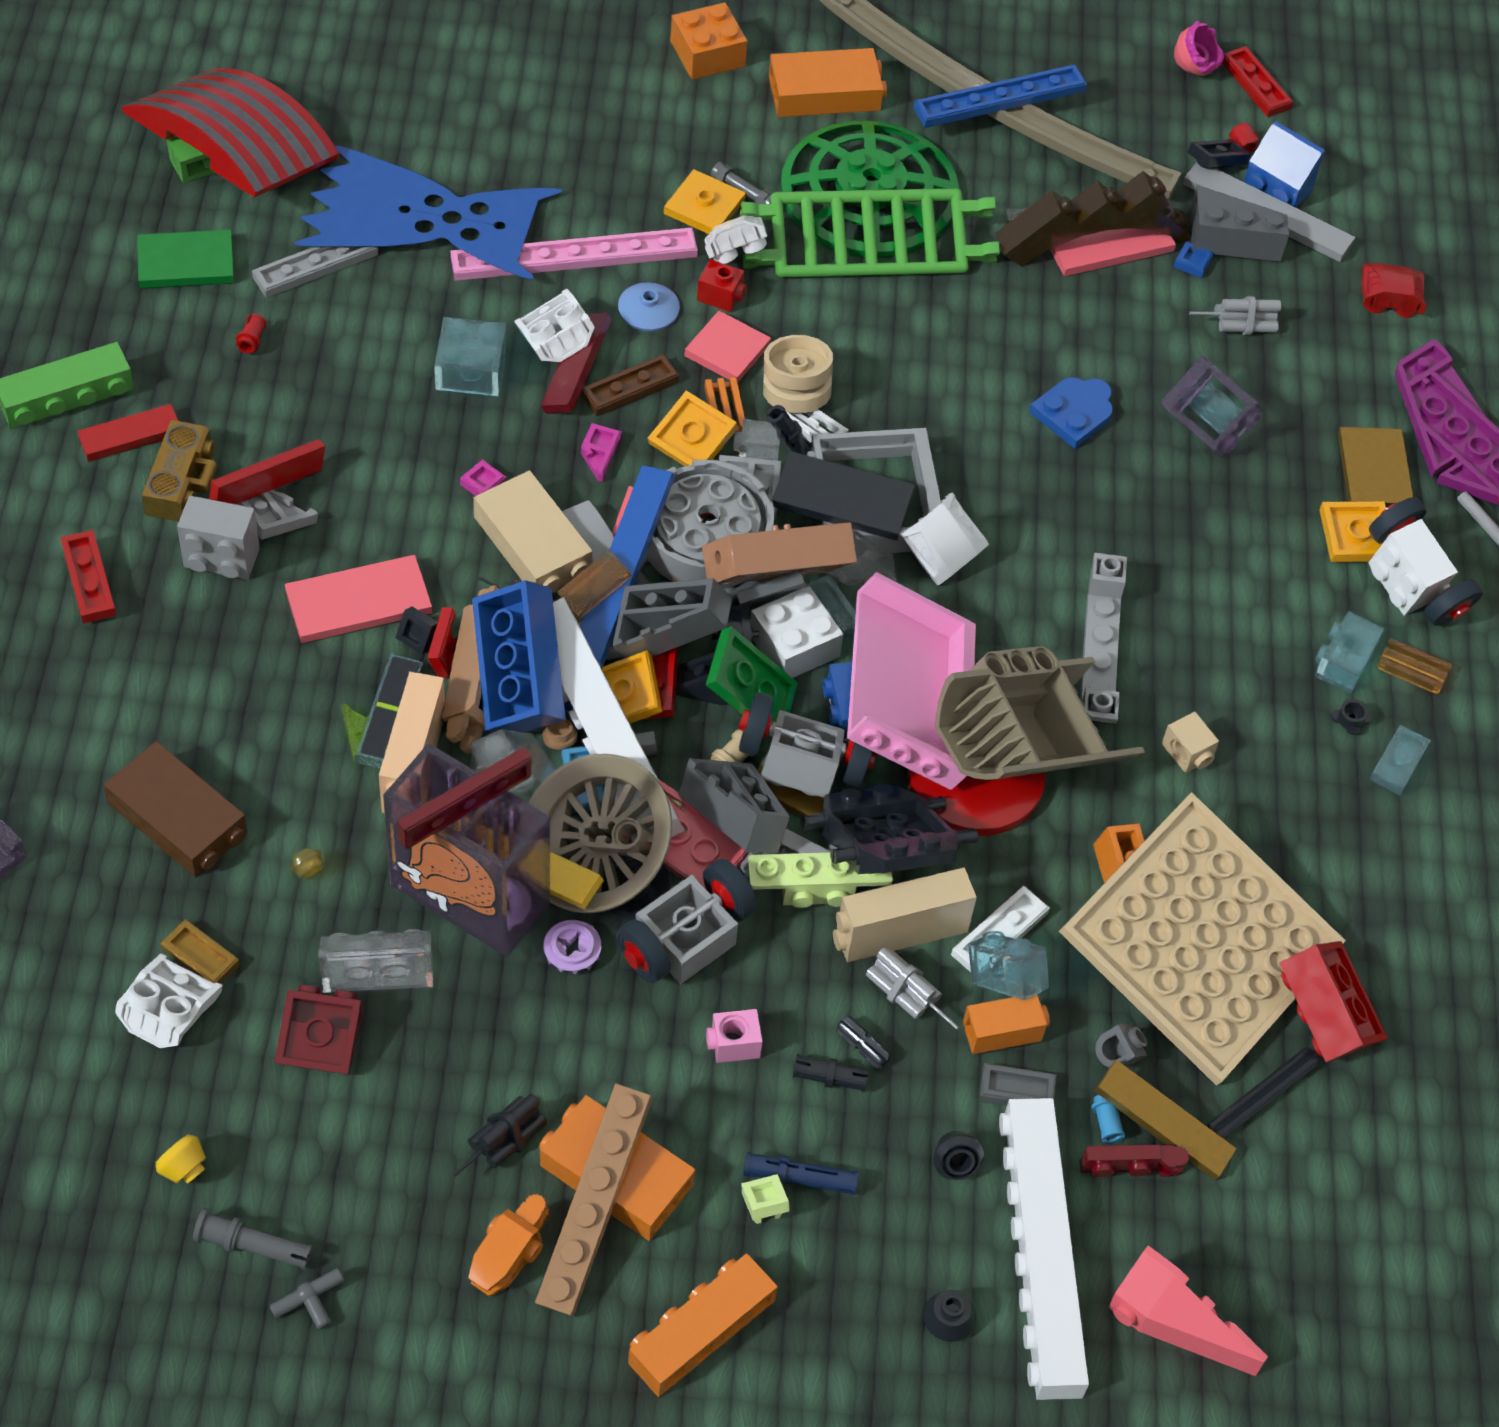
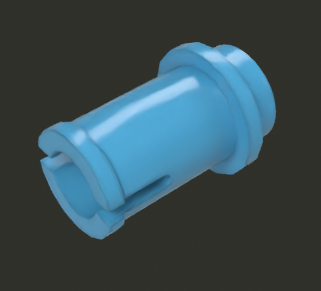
M1100 1095L1095 1096L1091 1108L1094 1113H1097L1102 1141L1104 1143H1113L1124 1139L1125 1133L1118 1109Z

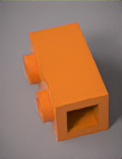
M1037 993L969 1005L966 1007L962 1023L973 1055L1040 1042L1043 1039L1046 1027L1050 1025V1018L1047 1007L1040 1004Z

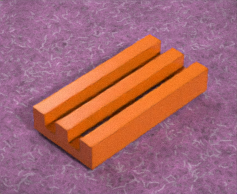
M730 377L728 382H724V378H717V383H712L711 379H706L704 387L708 404L717 409L714 392L719 391L723 414L732 419L726 392L730 390L738 429L734 434L746 433V421L736 377Z

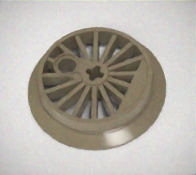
M605 753L586 755L564 764L551 773L530 798L522 817L519 837L563 858L571 857L569 861L600 874L602 879L605 870L609 891L601 893V884L585 910L535 886L533 887L547 901L572 912L597 913L625 904L641 893L660 870L670 846L672 814L667 795L657 778L644 766L632 759ZM605 784L601 807L596 786ZM617 784H624L625 787L615 803ZM639 790L643 796L628 808L636 791ZM585 791L592 817L577 799ZM573 807L584 820L583 823L571 818ZM648 807L651 808V815L635 820ZM570 825L579 829V832H569ZM654 826V836L647 828ZM637 832L636 840L629 844V838ZM622 856H631L642 862L643 865L635 874ZM614 861L628 878V881L622 885H619Z

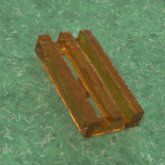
M1390 638L1376 668L1435 694H1439L1452 664Z

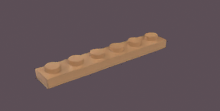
M619 1084L614 1085L537 1295L536 1304L574 1317L653 1099L651 1095Z

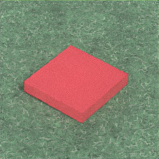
M718 311L685 348V357L730 380V377H736L738 383L771 343V338Z

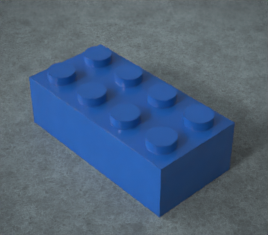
M524 580L472 598L485 730L514 736L566 720L551 587Z

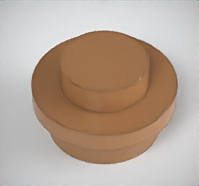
M567 719L547 725L543 731V741L546 746L552 749L561 750L569 748L577 740V730Z

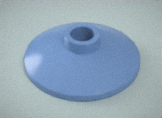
M657 283L635 284L627 288L621 294L618 301V312L622 320L630 327L646 332L659 331L669 327L676 321L680 311L679 300L675 293Z

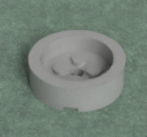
M694 460L692 465L678 469L672 467L666 471L673 472L675 479L646 556L652 566L672 582L707 579L702 546L728 535L772 531L771 526H774L773 503L770 502L762 483L748 471L736 465L717 460ZM712 513L716 516V519L703 523L700 515ZM742 582L721 584V586L723 587V589L738 585Z

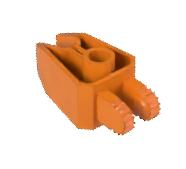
M534 1193L531 1196L529 1195L526 1198V1202H523L515 1213L507 1209L501 1215L498 1214L489 1224L486 1231L487 1236L474 1254L468 1277L471 1280V1284L490 1297L510 1286L528 1262H534L540 1254L543 1243H541L542 1238L539 1231L549 1216L547 1202H545L546 1200L542 1195H534Z

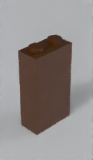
M157 741L103 784L107 803L195 878L204 870L214 867L220 856L228 849L237 847L248 833L245 814Z

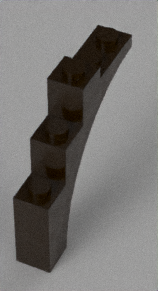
M1144 171L1117 191L1111 186L1107 188L1098 180L1072 200L1067 196L1061 197L1051 190L996 232L1004 255L1021 267L1040 254L1062 243L1108 230H1151L1169 235L1180 242H1184L1192 235L1187 226L1189 223L1187 215L1182 209L1173 208L1166 199L1164 193L1167 190L1163 182L1158 177L1152 178Z

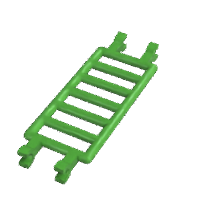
M957 188L774 192L770 197L771 204L741 203L742 210H740V216L761 217L763 221L772 220L774 249H761L754 253H744L743 268L775 265V272L779 277L965 273L969 268L968 261L996 263V255L1000 254L999 242L967 245L964 216L992 218V211L996 209L995 197L963 200L962 192ZM921 201L926 262H908L903 202ZM933 201H951L956 261L938 262ZM873 202H891L895 263H878ZM813 203H831L836 264H817ZM843 203H861L866 263L848 264ZM783 204H801L805 265H787Z

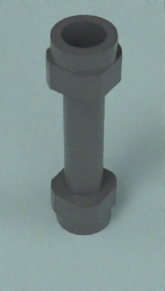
M718 162L711 171L712 178L746 192V196L753 199L757 204H771L770 197L773 192L768 189L760 190L735 175L734 168L727 164Z

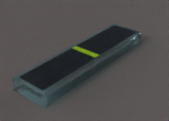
M390 653L354 762L381 769L409 672L421 673L423 662Z

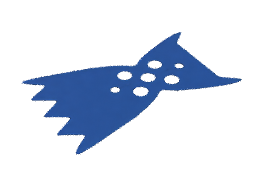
M335 146L337 151L350 163L323 168L321 172L336 181L339 186L311 193L312 196L328 206L330 210L301 216L302 220L321 233L293 243L298 246L315 247L396 246L445 238L457 248L499 269L523 278L534 279L533 275L518 262V258L538 201L559 194L563 190L556 188H525L482 192L457 197L444 186L416 172L349 148ZM429 195H438L443 198L444 202L438 207H430L425 204L424 200ZM482 202L488 205L489 210L485 214L477 215L470 211V206L474 203ZM408 206L410 211L408 213H401L399 207ZM455 211L462 216V219L458 223L449 224L443 221L442 216L446 212ZM421 220H428L434 224V228L430 232L422 233L415 229V224ZM496 222H503L505 228L496 229L494 224ZM466 228H474L479 231L480 236L476 240L468 241L463 239L460 233Z

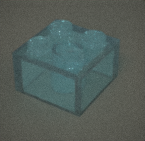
M443 317L434 364L435 390L499 396L507 350V323Z

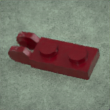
M1174 1145L1088 1146L1079 1162L1081 1173H1092L1095 1177H1108L1115 1172H1129L1131 1176H1145L1150 1174L1151 1171H1156L1161 1177H1170V1175L1174 1177L1175 1175L1178 1176L1179 1173L1181 1174L1184 1166L1190 1160V1155H1188L1189 1151H1186V1148L1179 1147L1178 1145L1176 1147Z

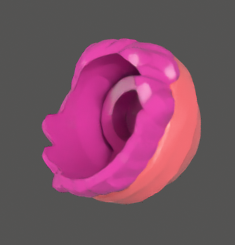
M1195 21L1191 27L1182 31L1174 49L1176 64L1186 72L1197 76H1206L1216 70L1222 64L1224 54L1214 36L1216 34L1215 29L1209 28L1208 24Z

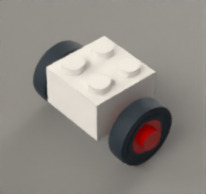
M1411 497L1387 507L1369 526V532L1374 540L1382 545L1368 564L1374 577L1381 581L1389 593L1391 602L1400 609L1404 616L1429 604L1425 609V614L1434 626H1438L1452 619L1457 620L1471 610L1470 608L1483 596V591L1474 579L1463 581L1452 587L1450 586V581L1458 571L1423 522L1422 518L1427 512L1424 505L1417 497Z

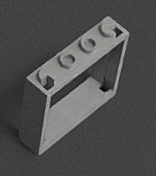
M926 428L812 435V451H808L807 456L825 461L912 456L923 517L930 513L932 508L941 504ZM821 520L822 525H830V524H833V523H829V522H825V521H822V520ZM902 527L900 533L909 527ZM858 530L852 531L856 555L911 552L900 534L898 540L895 541Z

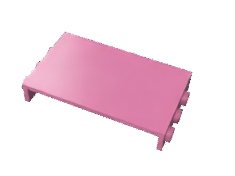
M876 572L857 591L847 739L950 790L961 782L967 775L960 773L935 729L938 700L945 679L951 673L969 671L975 665L976 624Z

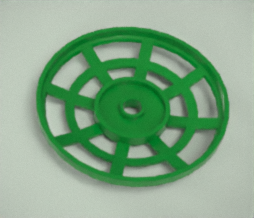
M867 120L833 124L805 137L787 157L782 169L781 192H792L791 186L804 183L810 184L811 191H823L819 181L835 180L837 191L906 189L907 182L922 184L924 189H933V187L939 189H959L957 175L952 164L932 142L901 126ZM862 130L863 132L845 135L831 142L822 139L826 136L845 131ZM875 131L898 135L914 143L907 144L891 136L876 134ZM864 140V149L848 152L840 147V145L851 141ZM876 140L893 144L901 149L892 154L876 149ZM809 145L820 149L811 162L809 172L791 175L793 163L799 153ZM927 150L944 167L950 181L933 176L928 162L919 152ZM828 153L840 159L837 169L818 170L821 161ZM912 156L920 165L923 174L907 172L902 161ZM872 176L878 180L869 181L865 177ZM921 201L903 202L905 221L913 217L923 228ZM948 201L946 209L935 222L936 239L946 231L952 222L951 201ZM873 202L877 258L895 256L894 241L880 242V227L893 225L892 215L880 216L879 209L890 207L891 202ZM819 203L823 208L814 216L816 241L823 246L835 250L833 233L821 227L832 216L831 203ZM851 203L852 205L862 208L861 203ZM784 204L791 219L803 231L802 211L799 204ZM844 209V221L863 226L862 215ZM924 231L906 238L907 254L925 247ZM846 238L847 254L865 257L864 241Z

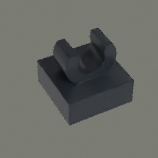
M411 606L404 610L395 638L420 654H424L430 650L438 622Z

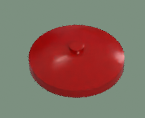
M910 769L907 770L908 784L911 792L925 799L943 796L946 801L945 810L934 812L952 830L959 831L975 828L978 836L1001 834L1025 822L1037 808L1045 785V772L990 780L966 776L950 790Z

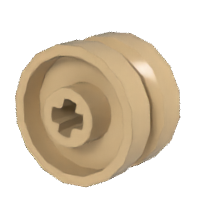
M790 335L771 342L764 351L763 395L768 403L773 406L781 405L785 408L786 412L806 413L824 406L831 398L833 352L829 346L821 340L807 335Z

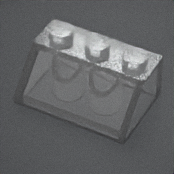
M409 929L401 933L372 931L361 935L335 933L331 936H322L320 938L319 962L323 993L335 992V990L364 991L433 987L431 931H421L418 929Z

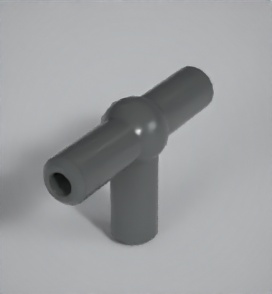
M335 1268L312 1282L302 1283L296 1291L270 1304L269 1308L274 1317L279 1318L304 1304L317 1329H324L330 1325L331 1320L318 1296L344 1282L345 1278L341 1270Z

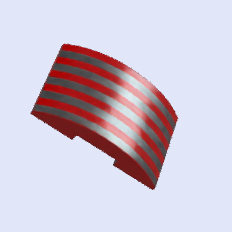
M231 68L207 70L122 106L124 114L161 138L167 140L177 136L211 158L210 169L254 198L337 159L339 155L331 139L303 106L271 82L242 70Z

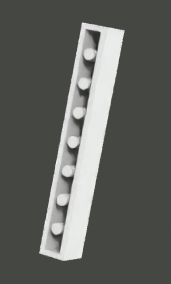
M564 597L553 602L564 703L570 700L574 708L569 711V715L578 730L584 728L588 736L582 740L589 754L607 753L627 757L644 766L657 778L572 610ZM617 784L615 803L625 787L624 784ZM639 790L636 791L628 808L643 796ZM669 801L672 814V838L685 830ZM648 807L635 820L651 815V808ZM654 826L647 828L654 836ZM637 832L631 835L633 841L637 838Z
M1053 1098L1009 1099L1005 1113H1000L999 1127L1001 1136H1007L1008 1147H1004L1003 1163L1005 1170H1010L1012 1182L1007 1184L1009 1205H1014L1016 1216L1011 1219L1012 1239L1019 1242L1020 1252L1015 1254V1270L1017 1276L1023 1277L1024 1288L1019 1291V1306L1021 1312L1027 1313L1028 1325H1024L1023 1328L1025 1349H1031L1032 1362H1029L1027 1366L1029 1386H1035L1036 1400L1081 1399L1088 1388L1089 1382Z

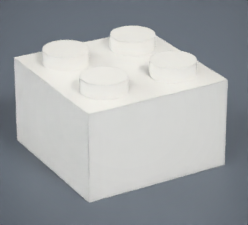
M810 586L751 610L750 624L753 631H759V638H753L754 642L762 653L792 678L840 657L843 633Z

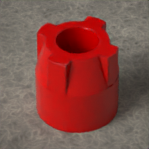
M1249 123L1238 124L1229 133L1230 139L1236 141L1250 153L1257 150L1260 139Z

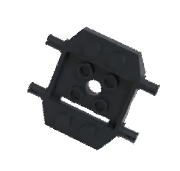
M878 784L873 788L860 790L844 789L842 792L825 794L823 812L815 815H804L800 819L801 827L804 831L821 828V834L832 846L838 848L831 849L830 858L833 864L847 862L858 875L886 873L956 862V853L959 850L960 844L977 843L978 833L975 828L959 831L952 830L934 812L945 810L946 801L943 796L925 799L896 785ZM887 816V819H880V820H874V819H872V818H875V817ZM855 820V823L844 825L842 823Z

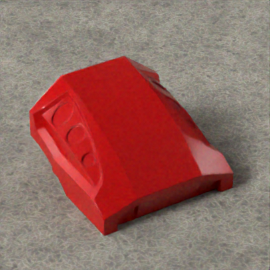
M1384 263L1363 264L1361 292L1363 295V305L1368 311L1379 314L1385 312L1387 308H1394V311L1404 318H1412L1417 313L1424 314L1427 304L1424 301L1423 272L1410 267Z

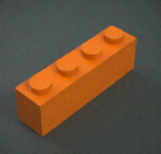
M747 1253L738 1261L733 1258L726 1262L718 1271L716 1279L709 1284L703 1282L690 1293L689 1301L680 1308L677 1306L670 1308L660 1318V1324L651 1332L647 1330L642 1331L630 1343L628 1364L658 1398L775 1302L778 1286Z

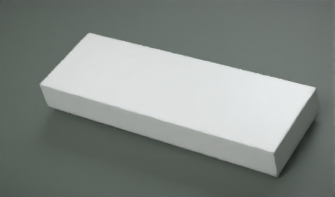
M1023 886L952 949L951 955L978 978L1048 915L1050 908Z

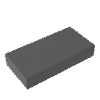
M984 1063L979 1101L1007 1106L1009 1099L1053 1098L1054 1100L1057 1074Z

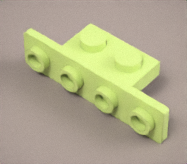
M830 853L750 855L748 857L749 882L752 889H783V905H793L798 908L809 907L812 904H828L839 907L841 906L842 897L855 894L857 886H889L892 884V872L858 875L847 862L833 864Z

